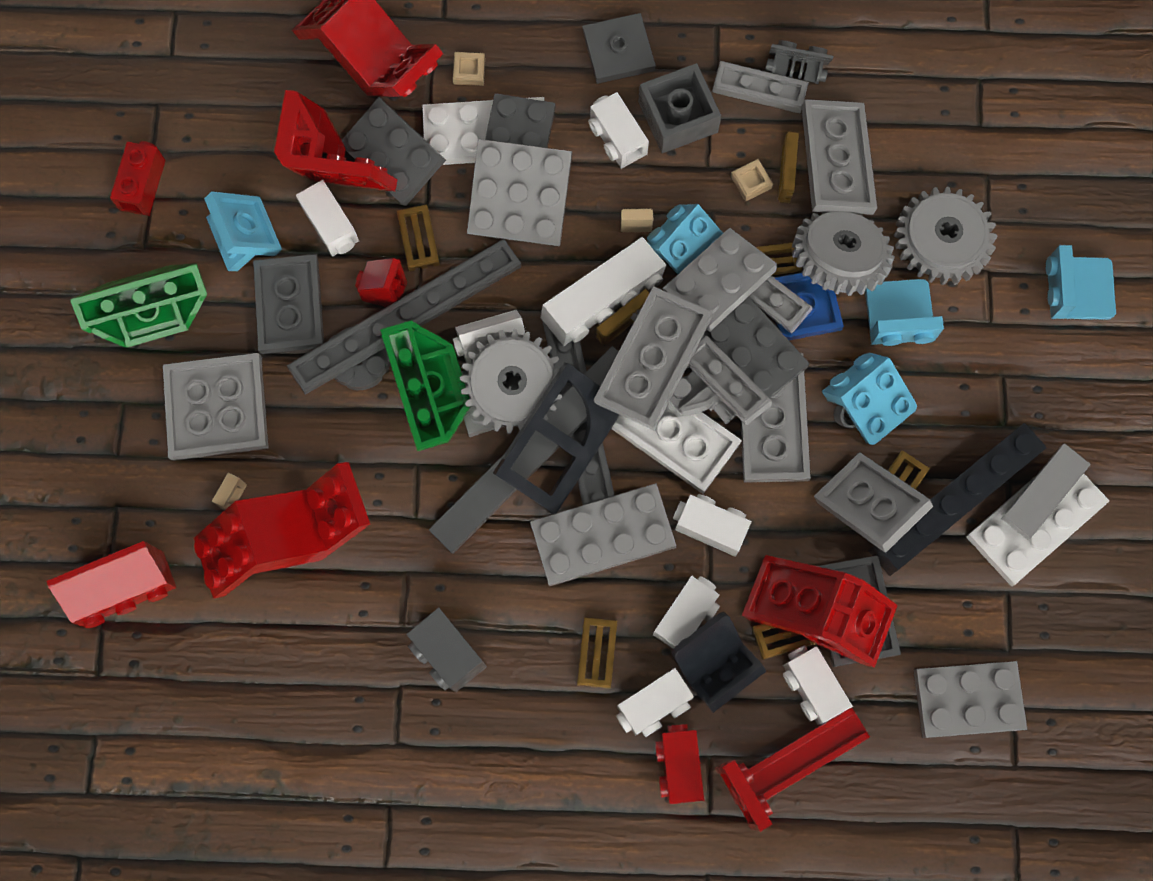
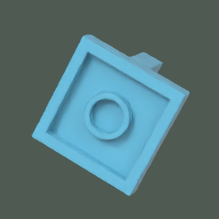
M211 191L204 198L210 212L206 218L228 271L240 270L255 255L275 256L282 250L260 197Z

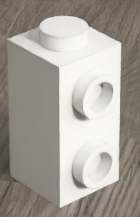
M618 92L609 97L605 95L598 98L591 106L588 123L596 137L600 135L605 143L604 149L611 161L616 160L622 169L648 154L649 141Z
M324 180L296 195L303 211L332 257L338 253L344 254L350 251L355 243L359 242L353 226Z
M517 310L455 327L458 337L453 338V343L457 356H464L466 363L471 364L472 360L468 357L469 351L475 354L479 352L476 346L478 341L484 346L489 344L487 335L490 334L494 340H497L501 330L504 331L506 337H511L513 329H517L518 337L523 338L525 329L522 318Z
M698 494L697 497L690 495L687 503L680 501L673 517L674 520L678 521L675 530L736 557L752 522L745 519L746 514L729 507L725 510L715 506L716 501L701 494Z
M691 576L655 629L653 636L674 649L683 639L697 631L703 619L708 621L713 618L720 607L715 603L720 595L714 591L716 586L704 577L700 576L697 580Z
M804 645L788 654L791 661L783 665L786 670L783 673V677L792 691L798 690L804 701L800 703L801 708L810 721L815 720L820 725L853 707L817 646L808 651Z
M676 668L620 703L617 706L620 713L616 715V718L626 733L632 730L635 736L642 732L647 737L662 727L659 720L671 713L673 718H676L690 709L688 701L694 698Z

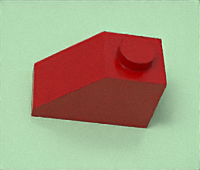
M390 258L367 261L365 270H360L358 273L355 287L362 301L388 307L402 299L408 282L400 260Z

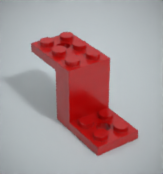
M322 0L291 30L299 40L319 39L367 96H408L417 87L415 82L422 75L430 74L438 66L437 60L444 54L436 44L412 45L376 0Z
M349 462L337 463L306 490L233 502L194 537V550L200 558L204 569L205 584L210 589L213 599L225 597L253 574L323 560L368 527L370 521Z

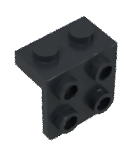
M721 612L709 619L705 625L688 638L683 639L672 650V656L689 686L713 713L766 672L763 664L743 644L731 618L725 612Z

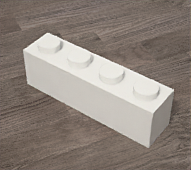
M641 237L543 304L540 318L563 346L572 340L576 343L589 333V328L597 323L601 325L614 314L615 310L625 306L643 290L651 291L653 286L657 287L663 281L662 276L666 264L647 241Z

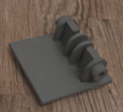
M779 40L777 45H771L769 54L775 56L774 60L768 59L765 71L786 76L789 60H792L789 72L790 78L793 75L795 62L798 61L801 62L798 74L799 80L802 77L804 64L807 63L803 81L819 84V81H826L828 70L822 68L823 65L828 66L834 57L827 55V49L809 46L807 51L796 49V43Z

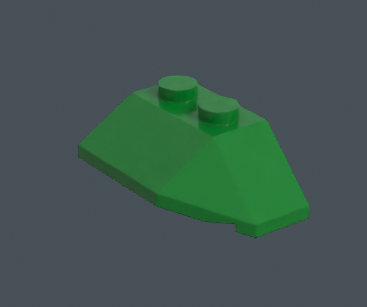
M197 263L169 265L108 282L71 298L70 301L81 330L93 333L127 348L187 331L208 293Z
M412 320L381 329L382 338L417 452L450 442L471 408L465 405L470 399L469 395L461 394V390L466 388V385L460 381L462 372L453 344L420 327V325Z

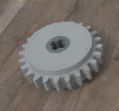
M937 187L932 189L930 196L925 191H922L918 199L913 197L908 206L903 208L902 216H899L896 222V226L899 228L896 229L894 237L900 240L896 243L895 248L904 249L899 257L900 260L909 259L910 263L907 269L911 270L916 267L919 270L917 273L919 278L924 274L929 275V283H932L935 278H940L941 285H945L948 279L951 278L954 285H956L961 280V276L968 281L973 276V273L978 275L984 268L983 265L986 266L990 261L991 257L989 255H992L996 249L992 244L997 239L996 234L990 233L996 224L987 222L991 212L983 213L981 210L984 203L979 202L975 204L972 201L974 197L972 194L967 198L962 196V189L953 194L950 187H946L941 194Z
M822 212L821 216L813 213L810 220L805 218L802 226L798 227L792 244L794 248L792 256L798 258L795 265L803 267V276H809L812 279V284H819L825 291L829 289L834 291L835 294L844 292L848 296H851L856 291L862 295L866 288L874 291L877 284L882 285L885 277H888L895 257L891 255L894 247L888 245L889 236H883L882 234L883 228H878L873 220L866 219L862 214L858 215L851 212Z
M513 329L511 337H506L504 331L501 330L497 340H494L489 334L487 335L489 344L484 346L478 341L476 346L479 352L475 354L469 351L468 353L472 363H463L462 368L468 371V376H461L460 381L468 383V387L462 389L461 394L470 395L471 397L465 403L466 407L474 405L477 409L472 416L476 418L482 414L485 417L482 425L486 426L492 421L495 423L494 431L496 432L499 431L501 425L506 426L508 434H511L513 426H518L519 430H521L560 370L559 368H554V364L559 361L558 356L552 358L548 356L552 347L549 345L542 349L540 347L542 338L540 337L534 342L529 341L530 332H526L523 338H519L517 329ZM512 373L513 377L516 375L520 377L521 380L517 384V390H511V386L507 389L503 385L507 380V374ZM559 394L556 400H561L562 395ZM552 404L549 410L555 412L557 408ZM545 415V417L543 418L546 421L548 420L547 415Z

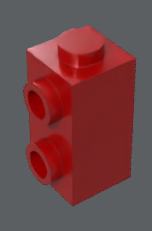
M140 141L139 144L133 142L126 143L110 199L120 211L150 216L166 162L157 146L150 142Z
M688 724L667 726L668 733L660 734L661 741L655 742L657 762H663L665 776H659L661 798L667 797L668 804L704 801L697 731H688Z

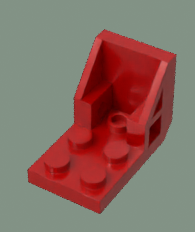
M285 90L274 150L275 155L284 167L314 182L324 180L325 183L396 192L398 179L387 173L388 169L375 166V161L367 158L356 157L355 162L346 161L344 157L346 148L324 108L297 91ZM327 154V157L322 158V155Z
M765 555L742 616L749 621L801 634L817 645L863 665L875 668L898 605L866 581L848 573Z

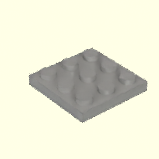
M478 139L467 234L560 246L572 151Z
M259 353L163 365L169 459L180 460L268 448L262 358Z

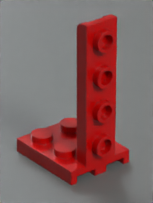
M851 707L748 769L744 763L737 764L735 760L726 761L715 769L729 789L735 804L738 805L749 828L761 832L773 825L768 817L773 812L766 801L767 799L869 739L870 735Z

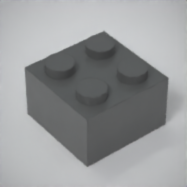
M697 63L640 84L638 102L662 154L718 133L721 114Z
M440 608L436 609L406 634L412 641L407 645L420 662L423 664L429 662L433 669L429 674L445 691L450 688L454 692H458L487 667Z

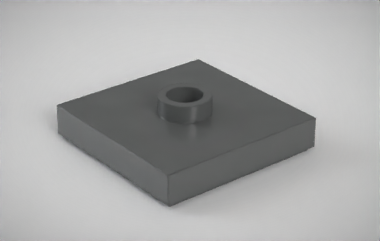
M641 13L583 26V35L597 84L655 71L656 65Z

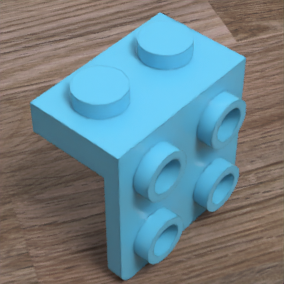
M679 204L667 214L668 220L648 235L647 243L660 258H663L679 274L718 239L723 232L699 204Z
M1059 245L1046 260V274L1048 275L1049 282L1048 304L1050 305L1051 319L1113 318L1116 315L1112 261L1109 258L1073 257L1072 245Z
M926 280L885 281L882 285L877 284L874 291L866 288L865 296L871 345L883 344L884 346H894L907 342L926 344L935 341L943 331L942 316L933 317L929 283Z
M870 352L859 356L854 361L852 367L832 378L830 385L822 390L827 401L845 408L865 442L870 445L878 443L917 409L915 400L890 358Z

